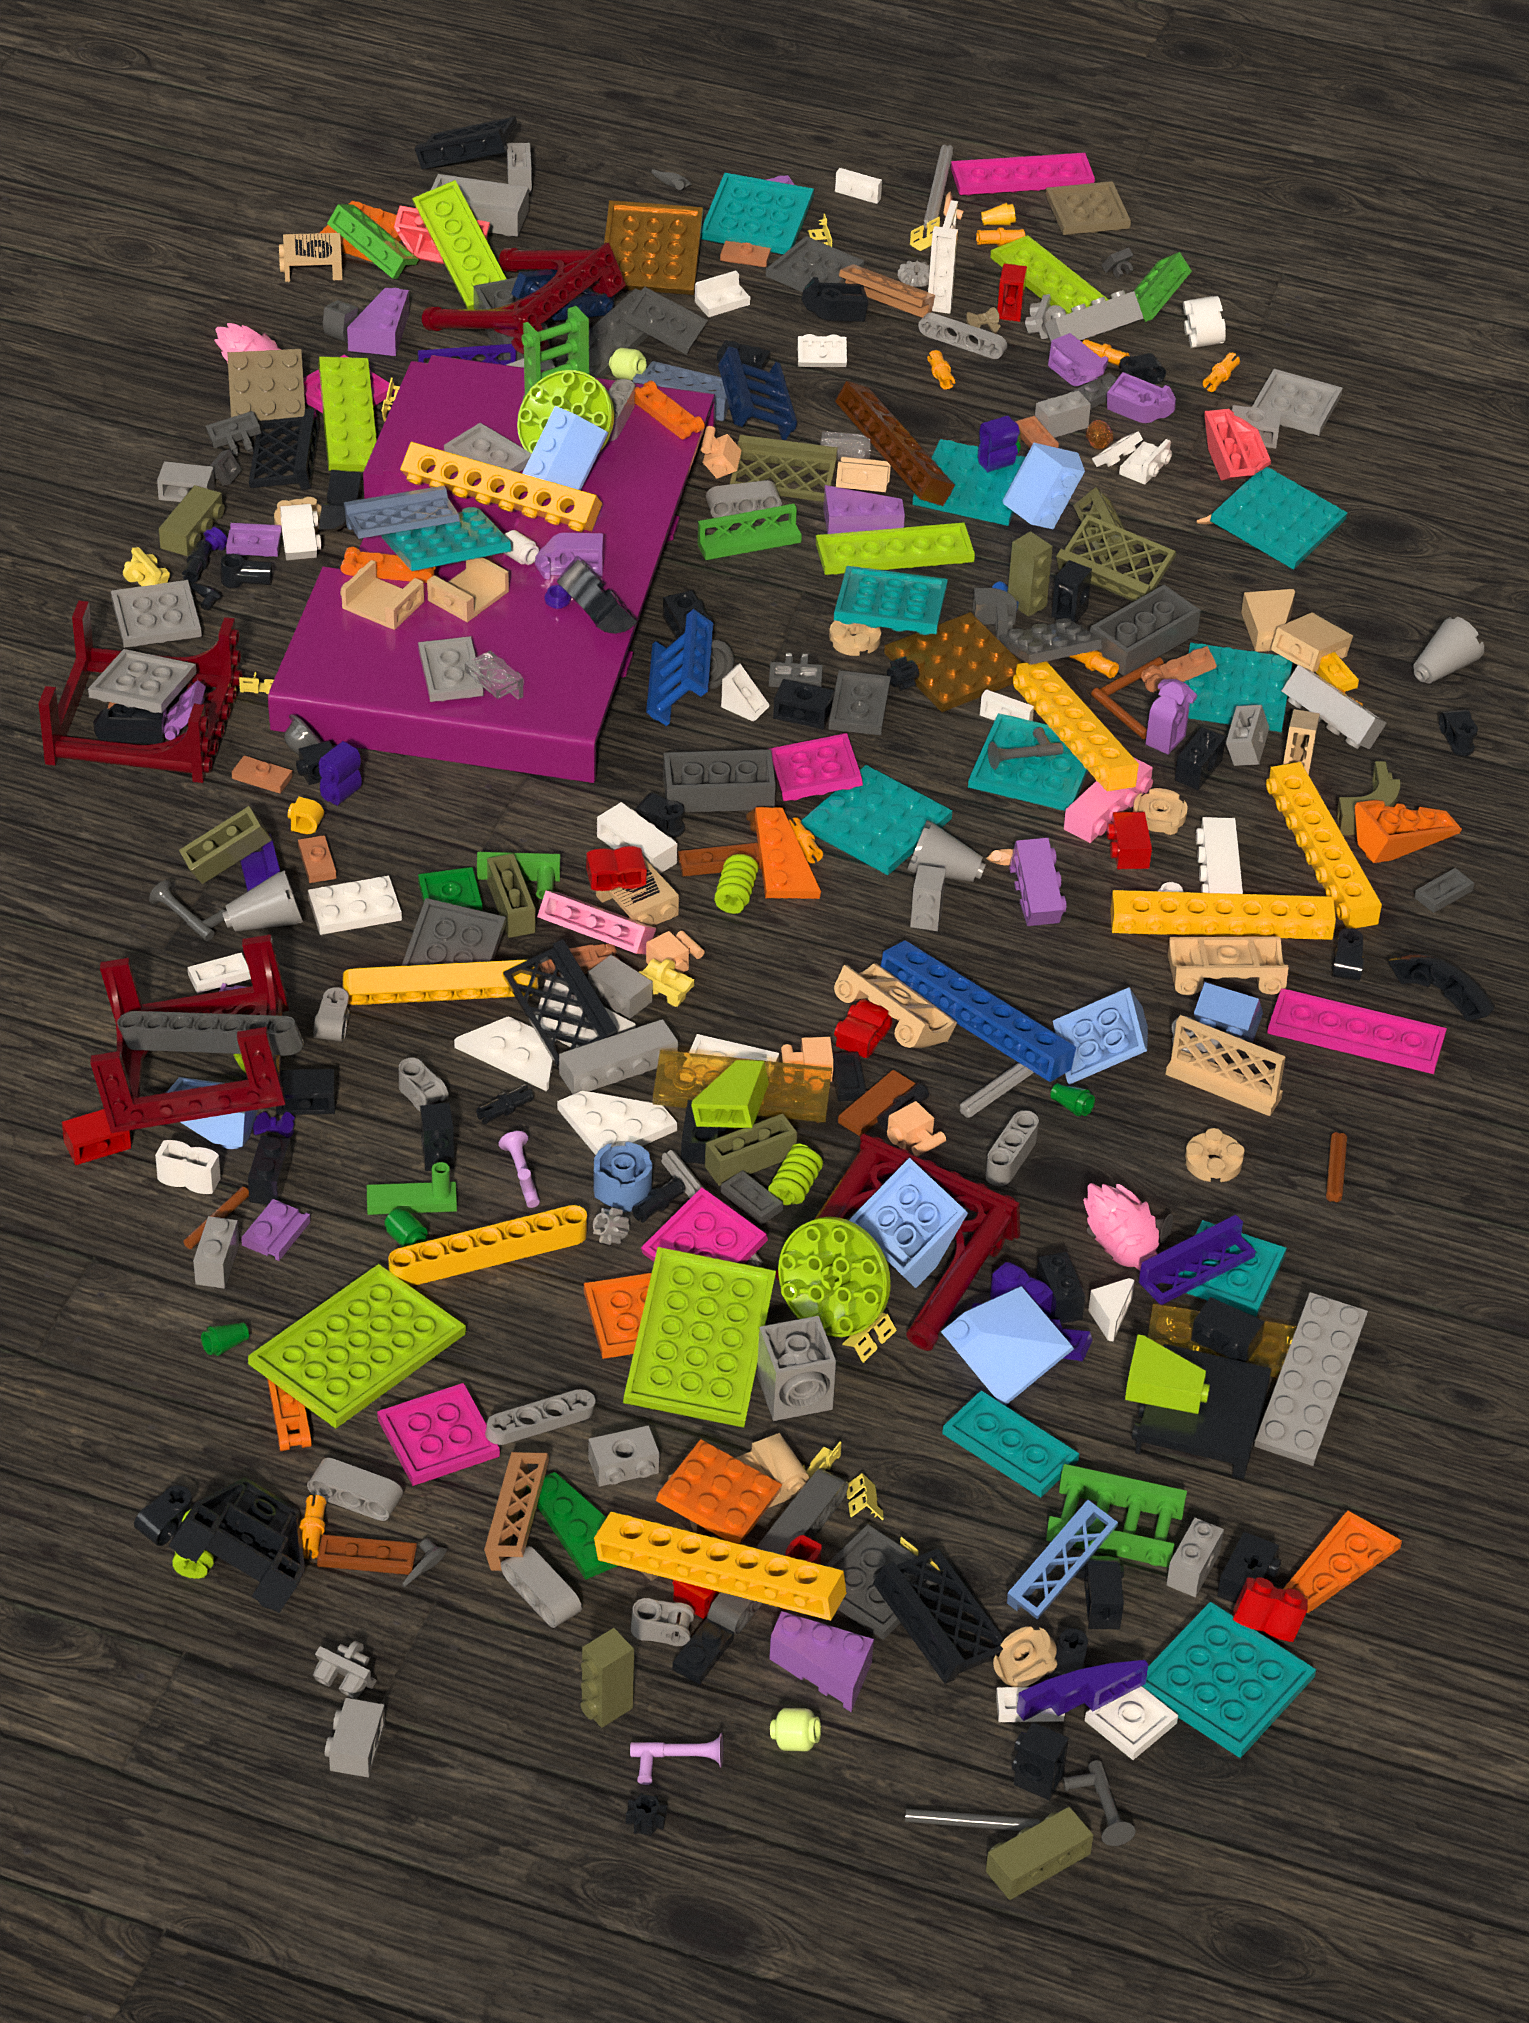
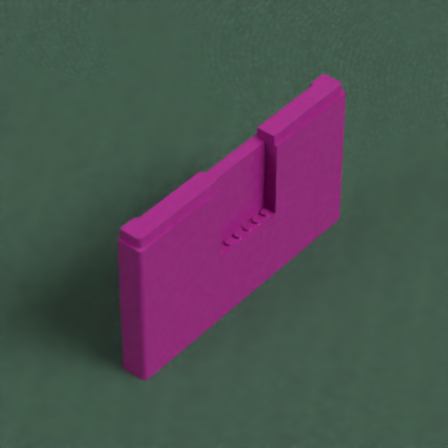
M431 355L428 363L411 361L364 469V499L431 488L426 483L421 482V485H416L407 481V477L400 470L410 442L444 451V444L475 425L482 423L523 448L518 435L517 422L523 396H525L524 368ZM595 378L606 388L607 391H609L612 384L615 381H617L603 378ZM634 383L635 387H643V384ZM657 386L660 391L691 415L701 417L705 424L704 430L698 433L692 432L690 437L683 440L635 404L619 437L614 441H607L606 445L598 453L580 490L596 495L602 502L592 532L584 529L582 532H577L563 523L553 525L545 521V518L536 516L535 519L523 515L522 511L513 509V512L505 511L499 508L498 504L490 502V505H485L477 502L471 496L461 498L454 495L450 490H447V497L457 512H462L463 509L468 507L479 508L503 534L516 530L534 541L539 551L553 536L559 533H603V575L600 576L601 580L605 583L603 588L605 590L608 588L612 589L624 602V609H629L638 623L663 547L667 541L674 539L680 517L674 515L702 434H705L707 426L715 428V394ZM436 465L430 466L427 469V473L432 472ZM458 472L452 473L450 479L456 478ZM482 478L476 479L472 486H477ZM505 485L499 486L495 493L501 492ZM528 492L521 493L519 500L524 499ZM551 498L544 500L542 506H547L551 502ZM575 505L568 506L565 513L571 512ZM381 535L363 538L359 547L360 552L397 555L382 539ZM499 553L483 558L508 571L509 592L469 622H465L429 602L427 583H423L424 602L403 623L393 630L343 609L342 596L340 594L341 588L353 576L345 575L341 569L322 567L269 690L270 730L285 732L292 722L289 715L294 714L303 720L323 742L329 741L331 744L338 745L344 741L356 748L595 783L596 742L617 681L622 677H626L630 668L633 652L628 651L637 623L625 632L617 634L607 633L596 627L590 616L572 597L570 603L561 609L548 606L545 603V594L549 587L559 585L557 580L560 575H550V579H544L536 568L535 561L530 565L520 564L504 553ZM466 560L436 566L434 575L445 582H449L466 569ZM380 579L402 589L410 583V581ZM471 636L483 685V696L430 702L418 651V642Z

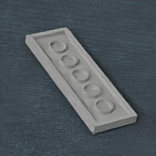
M1311 1292L1309 1293L1254 1447L1314 1466L1367 1318V1310Z

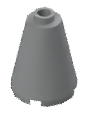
M1448 617L1414 663L1415 677L1421 682L1432 683L1479 660L1484 654L1483 642L1479 644L1476 639L1479 635L1476 629L1460 617L1455 619Z
M927 820L907 871L917 873L919 865L945 868V878L973 882L975 878H981L986 864L981 862L983 858L981 855L933 822Z
M285 870L276 873L226 905L227 911L222 912L227 928L233 927L235 932L297 925L303 922Z

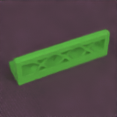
M338 204L327 223L392 279H398L405 265H416L419 258L355 205Z
M1180 252L1159 260L1134 290L1145 322L1156 316L1191 273L1192 270Z
M795 504L698 521L697 545L704 559L710 560L801 543L802 534L796 525L797 508ZM789 514V520L776 521L781 515ZM757 519H766L760 526L752 525ZM734 523L742 524L737 530H729ZM718 528L714 534L705 536V529Z

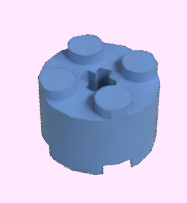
M625 1142V1146L611 1147V1144H607L598 1151L594 1157L595 1198L602 1201L605 1205L621 1209L623 1212H631L633 1206L648 1197V1193L652 1190V1162L647 1150L640 1145Z

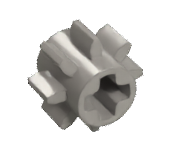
M602 1208L601 1213L594 1218L593 1234L600 1235V1243L611 1245V1243L620 1244L621 1239L627 1236L629 1232V1218L621 1217L623 1210Z

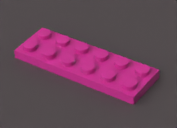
M1086 153L951 161V171L959 195L969 196L983 193L995 194L998 192L1015 193L1029 190L1040 191L1048 187L1095 182Z
M1281 988L1267 1034L1434 1074L1447 1028Z

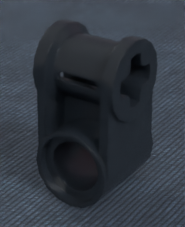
M1152 353L1126 356L1120 360L1121 374L1124 372L1151 384L1160 383L1166 376L1165 368Z
M1462 709L1441 712L1439 715V727L1453 753L1460 756L1471 755L1475 749L1473 740L1478 733V727L1474 723L1470 711Z
M649 793L634 809L639 816L655 825L658 830L668 837H679L685 831V825L681 818L684 814V807L678 802L665 799L655 793Z
M1346 928L1340 931L1338 945L1334 954L1332 977L1360 981L1364 960L1362 956L1364 938L1360 931L1353 928Z
M180 1485L168 1488L154 1502L139 1512L134 1521L135 1529L157 1546L165 1545L172 1539L182 1524L184 1514L192 1508L190 1505L192 1500L191 1492L188 1488Z
M1070 1628L1061 1633L1055 1656L1057 1667L1049 1674L1048 1679L1085 1668L1088 1638L1083 1631Z

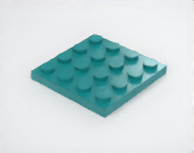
M724 173L701 228L700 239L718 243H725V241L750 243L756 246L771 248L773 253L785 254L795 245L814 197V189Z
M940 439L933 453L932 460L955 486L944 506L921 500L915 493L912 505L1009 526L1015 512L1004 505L1002 500L1026 457L1016 456L1013 465L987 473L979 464L977 446Z
M1266 467L1253 475L1212 513L1210 521L1294 570L1346 520L1347 512L1275 470Z
M468 507L463 509L462 512H458L460 522L381 535L382 539L411 571L511 551L510 540L479 508Z
M847 566L834 611V621H840L847 625L854 623L864 624L870 628L886 627L895 631H916L922 635L937 634L948 579Z
M1190 643L1189 653L1208 646L1217 667L1184 681L1197 694V699L1192 704L1190 703L1189 719L1231 725L1236 706L1262 705L1269 730L1282 732L1287 695L1282 692V689L1291 676L1293 662L1281 655Z
M998 713L969 777L968 788L1066 811L1077 800L1088 770L1048 725ZM1039 727L1043 728L1050 743H1062L1063 754L1009 759L1000 762L996 770L991 767L988 759V747L991 742H994L997 747L1002 749L1040 745L1033 736V731Z
M865 765L859 770L863 786L854 787L850 790L835 791L802 819L801 822L805 829L811 831L814 836L889 875L914 853L926 821L933 822L942 828L952 819L953 811Z
M1209 1602L1148 1666L1146 1684L1142 1687L1176 1713L1178 1718L1241 1758L1315 1678L1316 1669L1256 1630L1235 1622L1231 1614Z

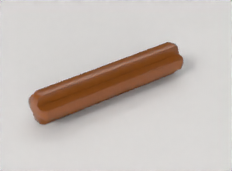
M1338 1132L1332 1134L1330 1142L1326 1198L1330 1202H1340L1343 1195L1347 1136L1344 1133L1339 1134Z

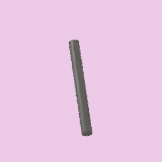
M906 1809L905 1822L1014 1831H1021L1026 1827L1032 1828L1040 1823V1819L918 1809Z

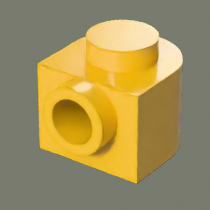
M298 797L295 803H291L288 810V818L291 819V831L303 834L314 833L324 816V810L318 802L303 797Z

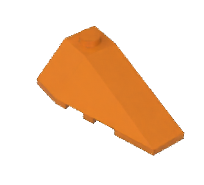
M1379 800L1357 802L1355 805L1358 845L1365 852L1366 857L1373 863L1392 861L1459 834L1462 830L1449 813L1443 810L1419 807L1416 811L1406 809L1405 804L1399 803L1395 807L1385 806L1384 801Z

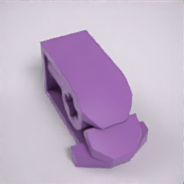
M1069 333L1051 341L1048 366L1071 385L1079 386L1098 379V376L1103 375L1109 358L1106 356L1099 357Z
M1122 372L1107 392L1108 410L1141 423H1151L1156 419L1166 418L1176 408V398L1169 386L1165 385L1161 388Z
M559 533L553 536L535 556L536 568L544 579H550V575H561L578 555L599 576H602L603 533Z
M1163 679L1158 684V689H1160L1158 695L1161 697H1158L1153 702L1149 713L1146 745L1166 754H1169L1186 736L1190 703L1192 704L1197 699V694L1186 683L1177 679Z

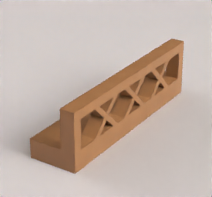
M854 264L840 269L839 277L845 278V283L863 285L867 297L922 318L927 313L932 312L935 299L934 294Z
M511 1452L484 1549L491 1570L502 1571L501 1562L506 1560L507 1557L524 1556L549 1463L548 1453ZM527 1464H538V1468L529 1473ZM526 1485H528L532 1490L524 1496ZM521 1509L525 1516L517 1521L519 1510ZM513 1534L518 1538L516 1546H510Z

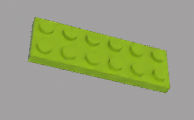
M456 180L416 196L412 200L467 309H474L473 286L505 280L506 277Z
M1028 235L991 250L990 258L1002 268L1004 263L1027 266L1026 287L1041 299L1043 295L1050 294V305L1062 307L1066 314L1072 313L1071 308L1085 303L1087 308L1092 306L1091 301L1105 297Z
M319 357L318 365L328 471L364 472L377 442L368 358Z
M965 523L816 535V546L825 575L845 573L847 566L889 570L974 562L975 558Z

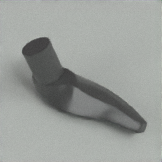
M655 169L651 171L660 181L678 190L692 185L679 174L661 172Z
M424 1539L420 1543V1549L426 1554L402 1583L403 1588L415 1578L434 1567L444 1557L447 1548L437 1547L430 1539Z

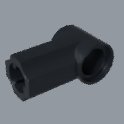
M234 553L226 554L221 558V583L224 586L237 588L243 583L271 584L272 563L246 561L242 556Z

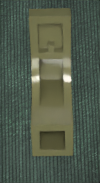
M1375 761L1372 777L1373 793L1363 797H1339L1336 820L1342 835H1357L1355 805L1357 802L1379 800L1384 801L1385 806H1396L1400 791V779H1393L1392 773L1387 770L1386 761Z

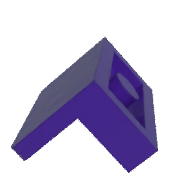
M273 841L262 846L260 852H253L240 860L247 892L280 872Z

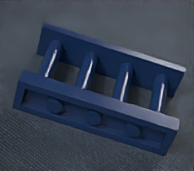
M558 270L519 272L511 295L519 299L534 293L547 284ZM586 288L553 314L551 319L555 321L568 319V308L577 306L587 317L606 315L613 308L615 295L608 297L605 292L602 294L594 293Z
M729 346L718 367L733 423L743 427L746 420L750 417L777 425L781 439L786 440L790 432L795 430L797 419L780 363L775 362L770 372L743 364L740 360L738 349ZM745 375L764 380L766 384L748 379ZM750 390L769 395L770 399L750 393ZM753 404L771 409L774 411V414L755 408Z

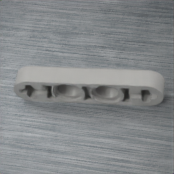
M927 313L918 324L920 332L929 338L992 359L1000 358L1007 350V342L1002 336L935 313ZM947 328H952L957 336L950 335ZM969 335L975 336L978 344L973 343L969 339Z
M579 1389L500 1412L489 1417L485 1436L494 1444L504 1445L577 1423L592 1416L596 1399L592 1393ZM554 1409L562 1415L551 1416L546 1411ZM526 1417L532 1419L535 1423L528 1425L522 1423L519 1419Z

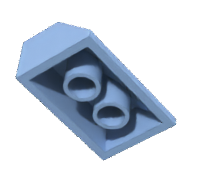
M555 406L522 474L581 490L608 432L576 414Z
M1033 443L1002 500L1003 504L1031 525L1054 529L1085 472L1079 454L1073 451Z

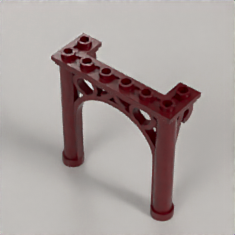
M604 243L598 249L518 250L517 248H505L499 255V264L506 272H516L519 269H555L558 271L543 287L511 304L493 309H442L440 307H428L422 314V324L428 331H440L442 329H494L495 332L513 337L514 339L511 340L512 346L519 353L524 354V345L522 343V334H524L523 323L528 322L537 332L542 331L541 324L589 286L599 294L605 292L608 297H612L625 287L626 283L609 243ZM548 340L540 342V352L550 346Z
M862 1134L860 1137L859 1153L815 1219L837 1217L847 1220L853 1212L861 1208L882 1187L881 1183L885 1180L887 1181L891 1174H894L909 1158L961 1207L968 1208L977 1213L975 1219L962 1222L954 1236L957 1248L951 1265L906 1333L908 1340L914 1346L930 1351L939 1339V1332L989 1255L996 1257L1001 1251L1005 1239L1013 1241L1014 1238L1018 1240L1020 1237L1019 1202H1016L1011 1196L1001 1195L990 1190L984 1184L971 1182L957 1172L944 1170L930 1160L917 1158L905 1149H897L890 1146L878 1137ZM975 1231L965 1247L962 1232ZM777 1269L775 1276H776V1278H777L778 1281H779L778 1269Z

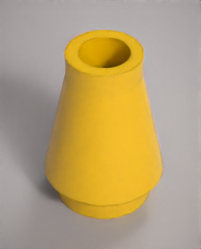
M1007 203L981 212L983 226H1011V223L1016 222L1013 204L1007 205Z

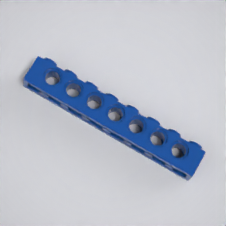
M906 940L883 951L882 968L950 1016L958 1025L1042 1078L1051 1082L1072 1069L1076 1046Z

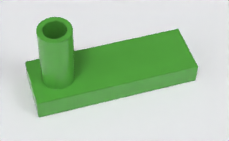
M477 852V879L487 880V858L513 853ZM514 853L524 881H537L536 895L539 899L543 900L546 891H553L554 882H560V854Z
M443 1162L434 1164L432 1166V1183L367 1185L368 1215L390 1214L395 1209H402L409 1213L457 1211L456 1182H450L449 1166Z

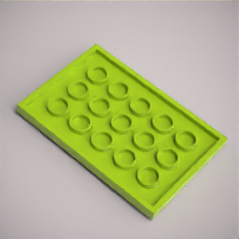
M658 1247L623 1403L744 1428L758 1362L759 1327L765 1326L776 1271Z
M378 1264L248 1355V1364L336 1429L464 1336L466 1326Z

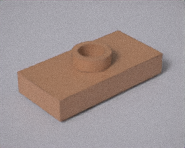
M725 241L720 261L767 267L771 248L756 246L750 243Z
M1035 416L1015 421L1019 426L1021 439L1029 448H1031L1033 443L1058 448L1059 443Z
M243 756L232 771V779L280 794L293 777L292 770L247 756Z
M325 835L298 840V848L309 883L336 879V870Z

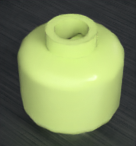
M619 348L609 360V367L617 379L633 380V377L636 374H642L647 366L645 357L637 349Z
M783 1708L778 1713L777 1718L771 1721V1738L776 1739L777 1745L781 1750L809 1751L814 1746V1743H818L820 1740V1719L815 1717L810 1709Z

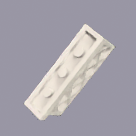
M958 201L950 202L943 227L934 226L932 233L928 292L935 295L932 308L934 312L950 314L952 310L958 229H956Z

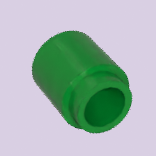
M395 1209L386 1217L384 1225L387 1233L402 1247L426 1242L427 1229L408 1211Z

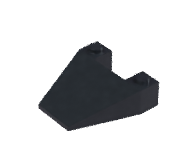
M246 1477L194 1503L168 1546L175 1550L182 1558L190 1559L195 1563L206 1549L259 1581L252 1597L258 1600L263 1607L272 1609L277 1613H280L298 1586L305 1571L299 1510Z

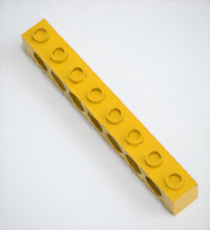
M410 442L400 469L407 477L406 480L413 484L421 485L422 482L429 484L431 488L445 486L447 490L452 491L458 497L467 498V496H471L477 502L485 505H490V502L498 504L499 508L509 512H513V509L522 511L523 515L533 519L536 516L543 517L545 521L553 525L567 524L570 529L577 532H582L583 529L592 532L602 506V502L594 494L414 442ZM436 465L432 472L427 473V469L430 466ZM458 472L456 478L450 479L452 473ZM482 478L477 486H472L476 479ZM505 485L501 492L495 493L499 486ZM528 492L524 499L519 500L521 493ZM551 498V502L547 506H542L544 500ZM575 505L571 512L565 513L568 506Z
M1048 662L1032 665L1028 663L1017 664L1016 675L1013 677L1015 689L1025 698L1027 703L1034 706L1037 714L1071 750L1072 754L1078 758L1096 781L1106 791L1136 787L1139 763Z
M1296 762L1271 767L1269 779L1266 780L1267 791L1273 795L1278 811L1283 813L1288 829H1292L1298 847H1302L1308 865H1312L1316 873L1318 883H1322L1326 890V896L1333 897L1338 919L1343 921L1346 928L1356 929L1377 925L1382 904L1302 763Z
M1113 890L1110 909L1112 933L1332 940L1336 922L1333 897Z
M610 1512L594 1537L599 1561L830 1621L847 1594L844 1571L748 1547L743 1544L720 1540L716 1537L693 1533L688 1530L665 1526L657 1522L634 1518L629 1515Z

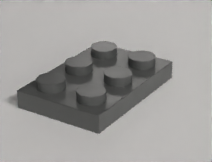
M644 286L626 313L623 321L687 355L705 328L708 320Z
M839 670L829 719V730L881 735L891 676Z

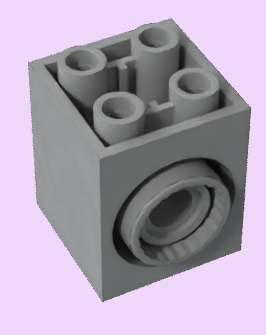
M819 1316L759 1327L757 1377L773 1421L833 1410L836 1360Z

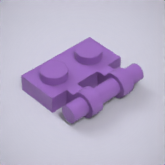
M197 680L180 696L179 701L168 711L167 721L164 726L166 739H174L179 734L180 729L188 723L194 703L203 704L206 686Z

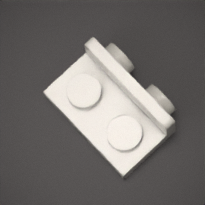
M737 271L702 280L695 284V303L708 317L750 305V296L739 285V273Z
M812 334L798 336V367H846V337H840L839 335L822 337Z
M1166 439L1159 447L1143 442L1120 466L1119 474L1146 484L1152 477H1156L1159 469L1164 464L1167 465L1172 456V451L1170 450L1171 441Z

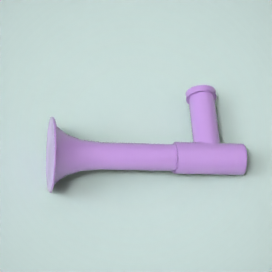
M522 1131L510 1132L501 1137L499 1147L511 1153L526 1204L529 1208L538 1206L540 1201L523 1154V1146L528 1141V1135Z
M720 1733L716 1740L702 1744L631 1742L630 1756L641 1757L638 1783L642 1785L652 1783L653 1757H708L718 1762L721 1768L723 1765L722 1733Z

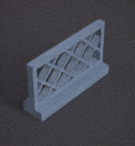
M652 361L642 374H636L633 377V383L644 384L652 380L657 386L715 394V420L724 421L727 417L729 404L721 377Z
M445 486L344 502L347 528L349 530L353 529L358 539L460 522L458 512L447 497Z

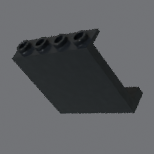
M1163 1344V1347L1206 1371L1204 1384L1210 1385L1207 1403H1200L1198 1414L1141 1403L1138 1417L1142 1418L1141 1423L1135 1422L1132 1433V1440L1137 1441L1135 1454L1140 1455L1142 1444L1147 1443L1234 1464L1232 1477L1245 1479L1268 1391L1272 1368Z

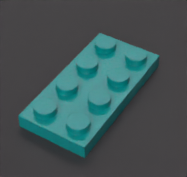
M980 1391L943 1426V1435L1040 1498L1061 1479L1064 1464L1074 1466L1079 1461L1078 1452L983 1391Z

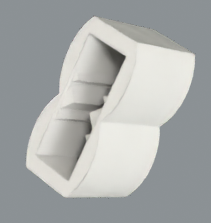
M311 504L280 506L286 560L317 558V550H321L320 534L315 535L314 527L318 526L317 511H312Z
M164 1140L155 1155L158 1180L166 1185L174 1187L185 1186L196 1193L212 1194L221 1179L219 1155L213 1150L203 1147L191 1148L180 1141Z

